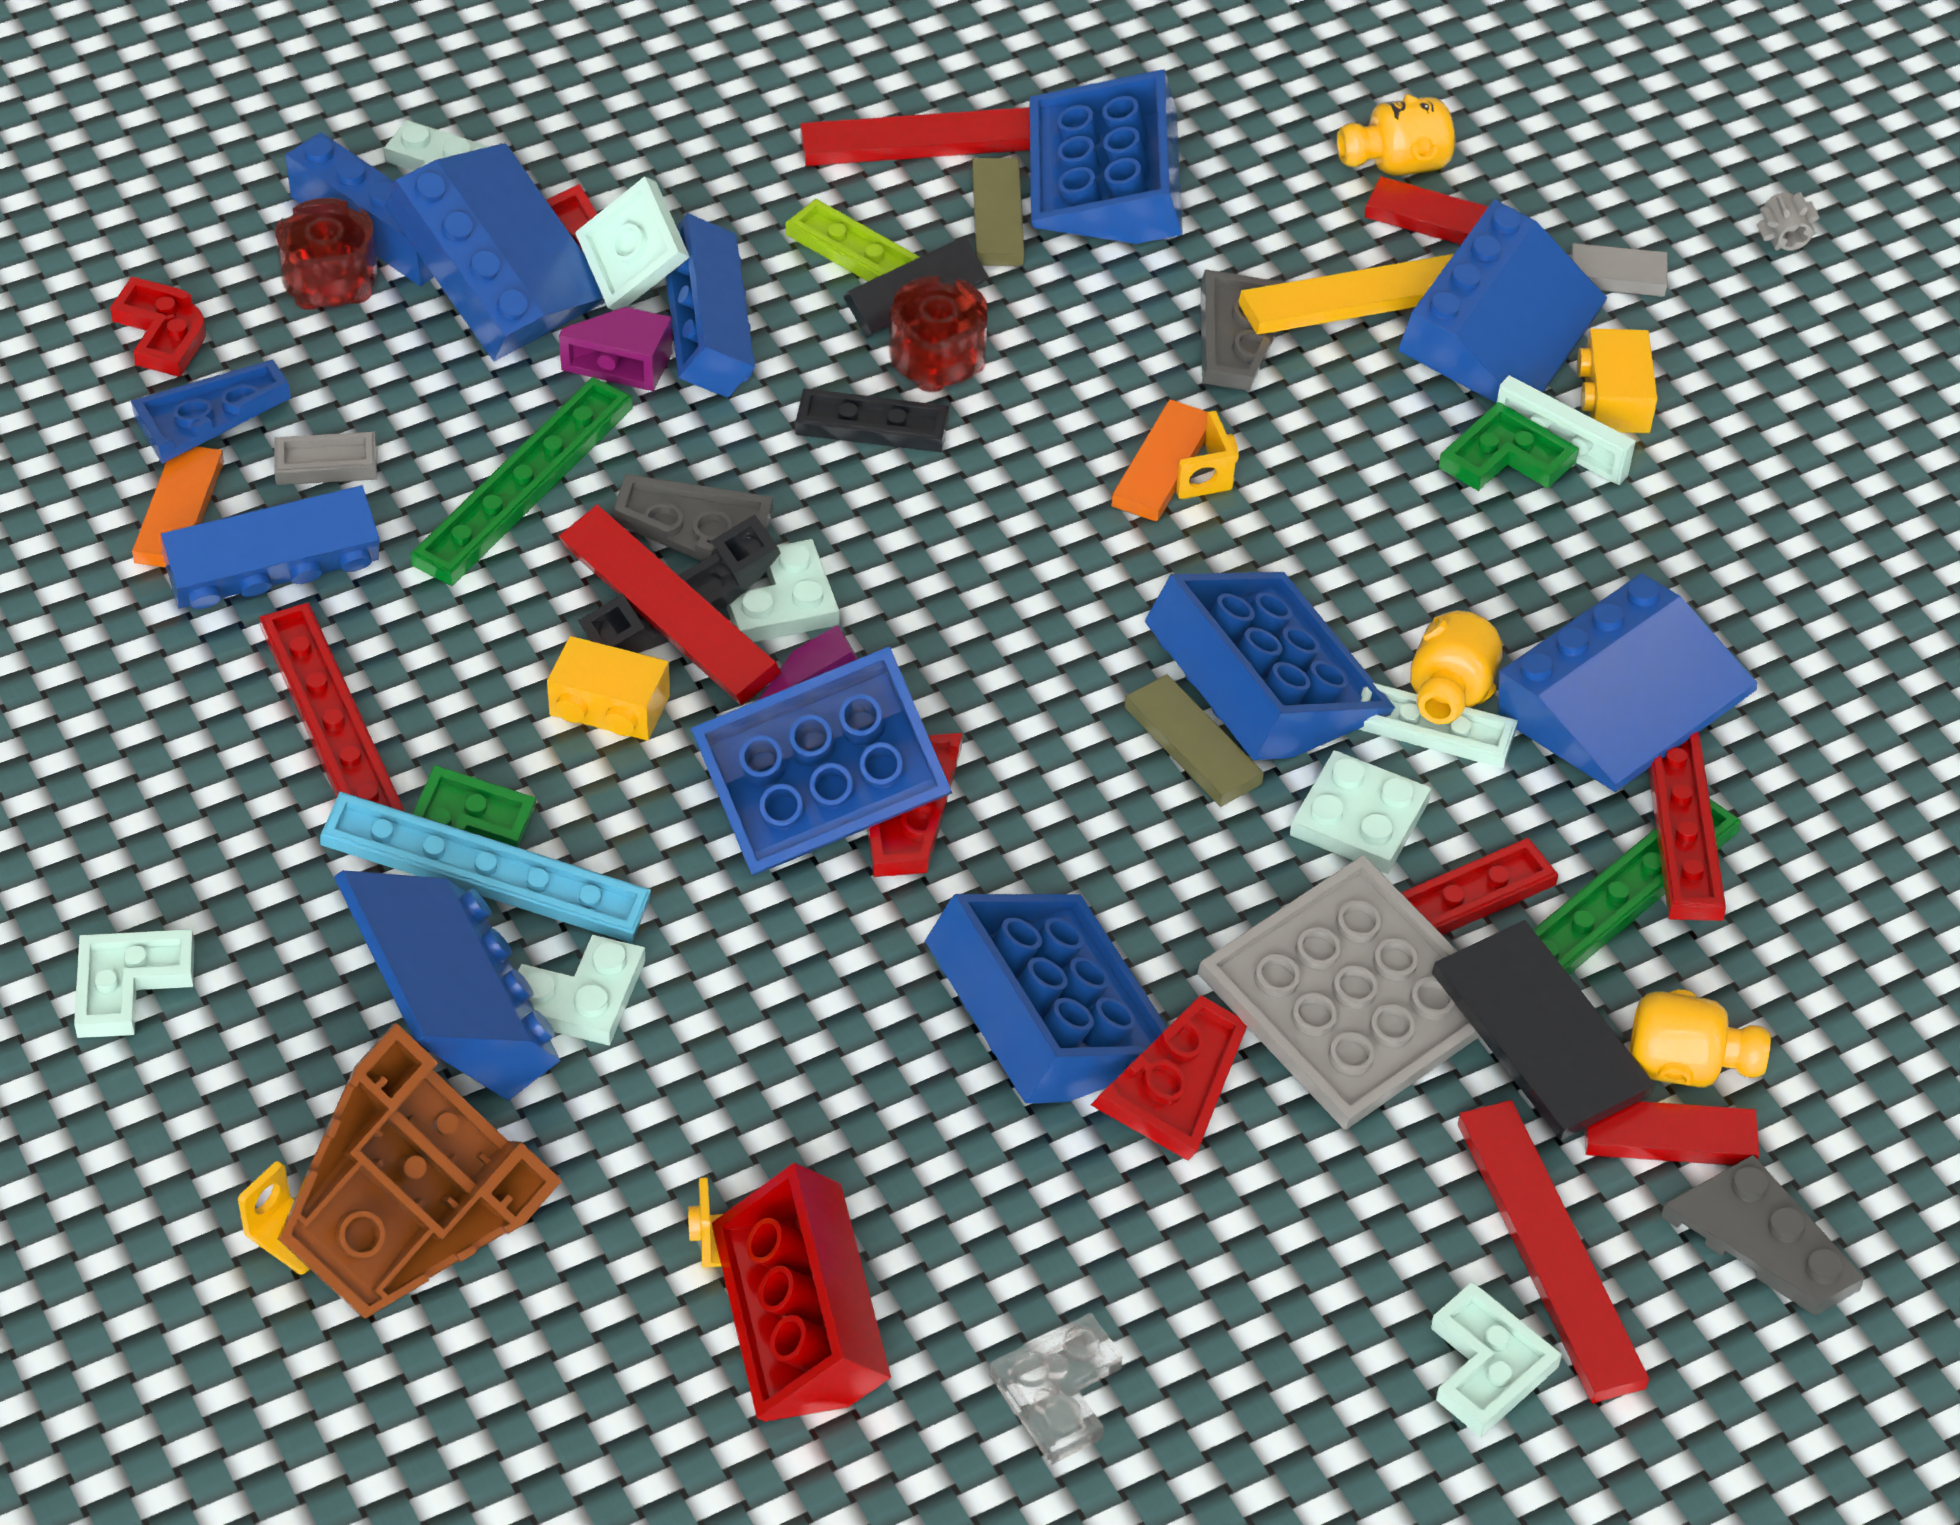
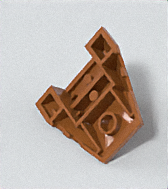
M393 1023L354 1066L277 1238L362 1318L371 1316L430 1281L429 1278L458 1261L462 1262L477 1253L476 1250L501 1235L509 1234L524 1225L562 1182L522 1142L508 1141L433 1069L438 1062L397 1023Z

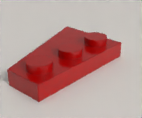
M963 733L928 735L951 788L962 749ZM949 795L867 829L873 877L928 873Z
M1200 995L1092 1102L1091 1106L1189 1161L1198 1152L1247 1026L1237 1015Z

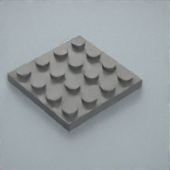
M1364 855L1202 960L1197 972L1206 984L1344 1130L1353 1126L1480 1037L1432 974L1436 961L1457 952V950Z

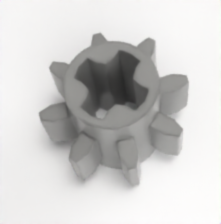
M1789 192L1776 194L1760 209L1765 220L1757 223V227L1763 240H1770L1775 250L1780 248L1785 250L1799 249L1810 241L1812 235L1816 234L1811 223L1817 221L1819 215L1812 201L1806 202L1801 192L1795 195Z

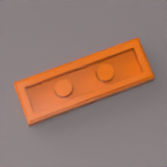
M1169 399L1113 492L1111 507L1158 522L1176 492L1179 461L1196 457L1205 442L1208 412Z
M196 446L166 462L132 550L134 563L166 567L162 556L161 533L202 523L224 464L223 450Z

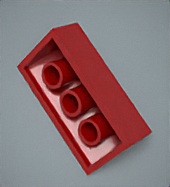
M792 1163L711 1223L757 1419L766 1422L848 1408L891 1378L841 1183L797 1163Z

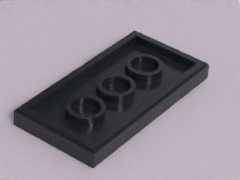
M1526 920L1435 962L1432 970L1434 977L1560 1141L1652 1095L1655 1087L1654 1082Z

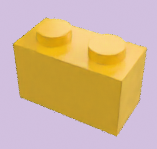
M1590 328L1587 347L1579 348L1577 355L1578 377H1585L1586 381L1583 382L1581 389V410L1589 412L1591 418L1620 433H1650L1657 403V391L1649 331Z
M570 636L547 679L549 715L562 718L571 723H581L608 730L617 735L631 736L649 741L670 697L669 661Z

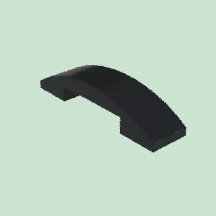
M753 515L711 540L716 553L678 576L720 612L747 591L769 569L781 553L758 518ZM623 594L578 620L590 641L635 653L669 641L629 605Z

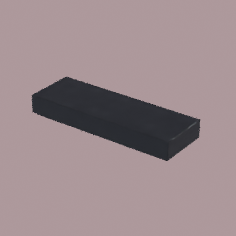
M964 236L849 290L843 298L867 339L983 283L989 276L967 237Z
M803 388L795 421V435L942 453L949 420V406Z

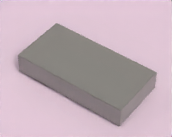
M1573 243L1570 258L1601 291L1665 297L1667 288V252Z
M375 432L274 437L276 485L377 480Z

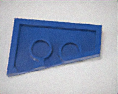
M272 359L131 400L137 423L163 464L291 399L287 379Z

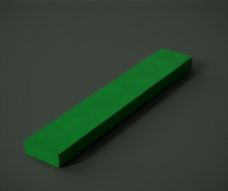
M591 377L410 553L411 566L453 586L633 409L632 396Z
M1710 799L1718 850L1739 832L1741 820ZM1653 829L1533 929L1568 975L1665 895L1657 829Z

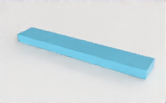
M339 792L320 835L321 846L416 876L447 878L464 891L474 889L483 897L633 944L650 900L651 889L344 792Z

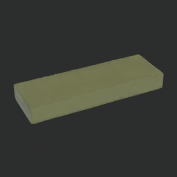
M972 158L976 255L982 266H1024L1019 158Z
M1168 674L1126 695L1125 709L1220 807L1262 785L1264 772Z

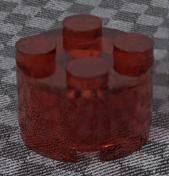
M319 198L305 201L292 208L293 215L284 223L283 218H281L275 232L281 280L286 291L294 297L295 304L298 307L312 310L319 306L331 307L347 303L359 304L371 297V288L376 282L378 267L373 223L367 212L360 208V213L348 208L347 201L341 199Z
M940 276L922 277L903 285L896 292L894 303L890 310L889 356L897 371L906 378L915 381L918 388L926 392L940 391L944 386L960 383L981 372L985 367L988 321L987 302L984 296L974 286L959 279H956L955 285L940 283Z

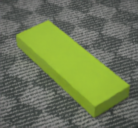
M816 198L785 223L786 235L866 281L873 280L919 258L918 255Z

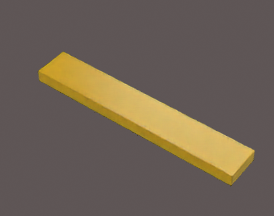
M1454 254L1241 290L1238 303L1257 335L1413 308L1417 306Z

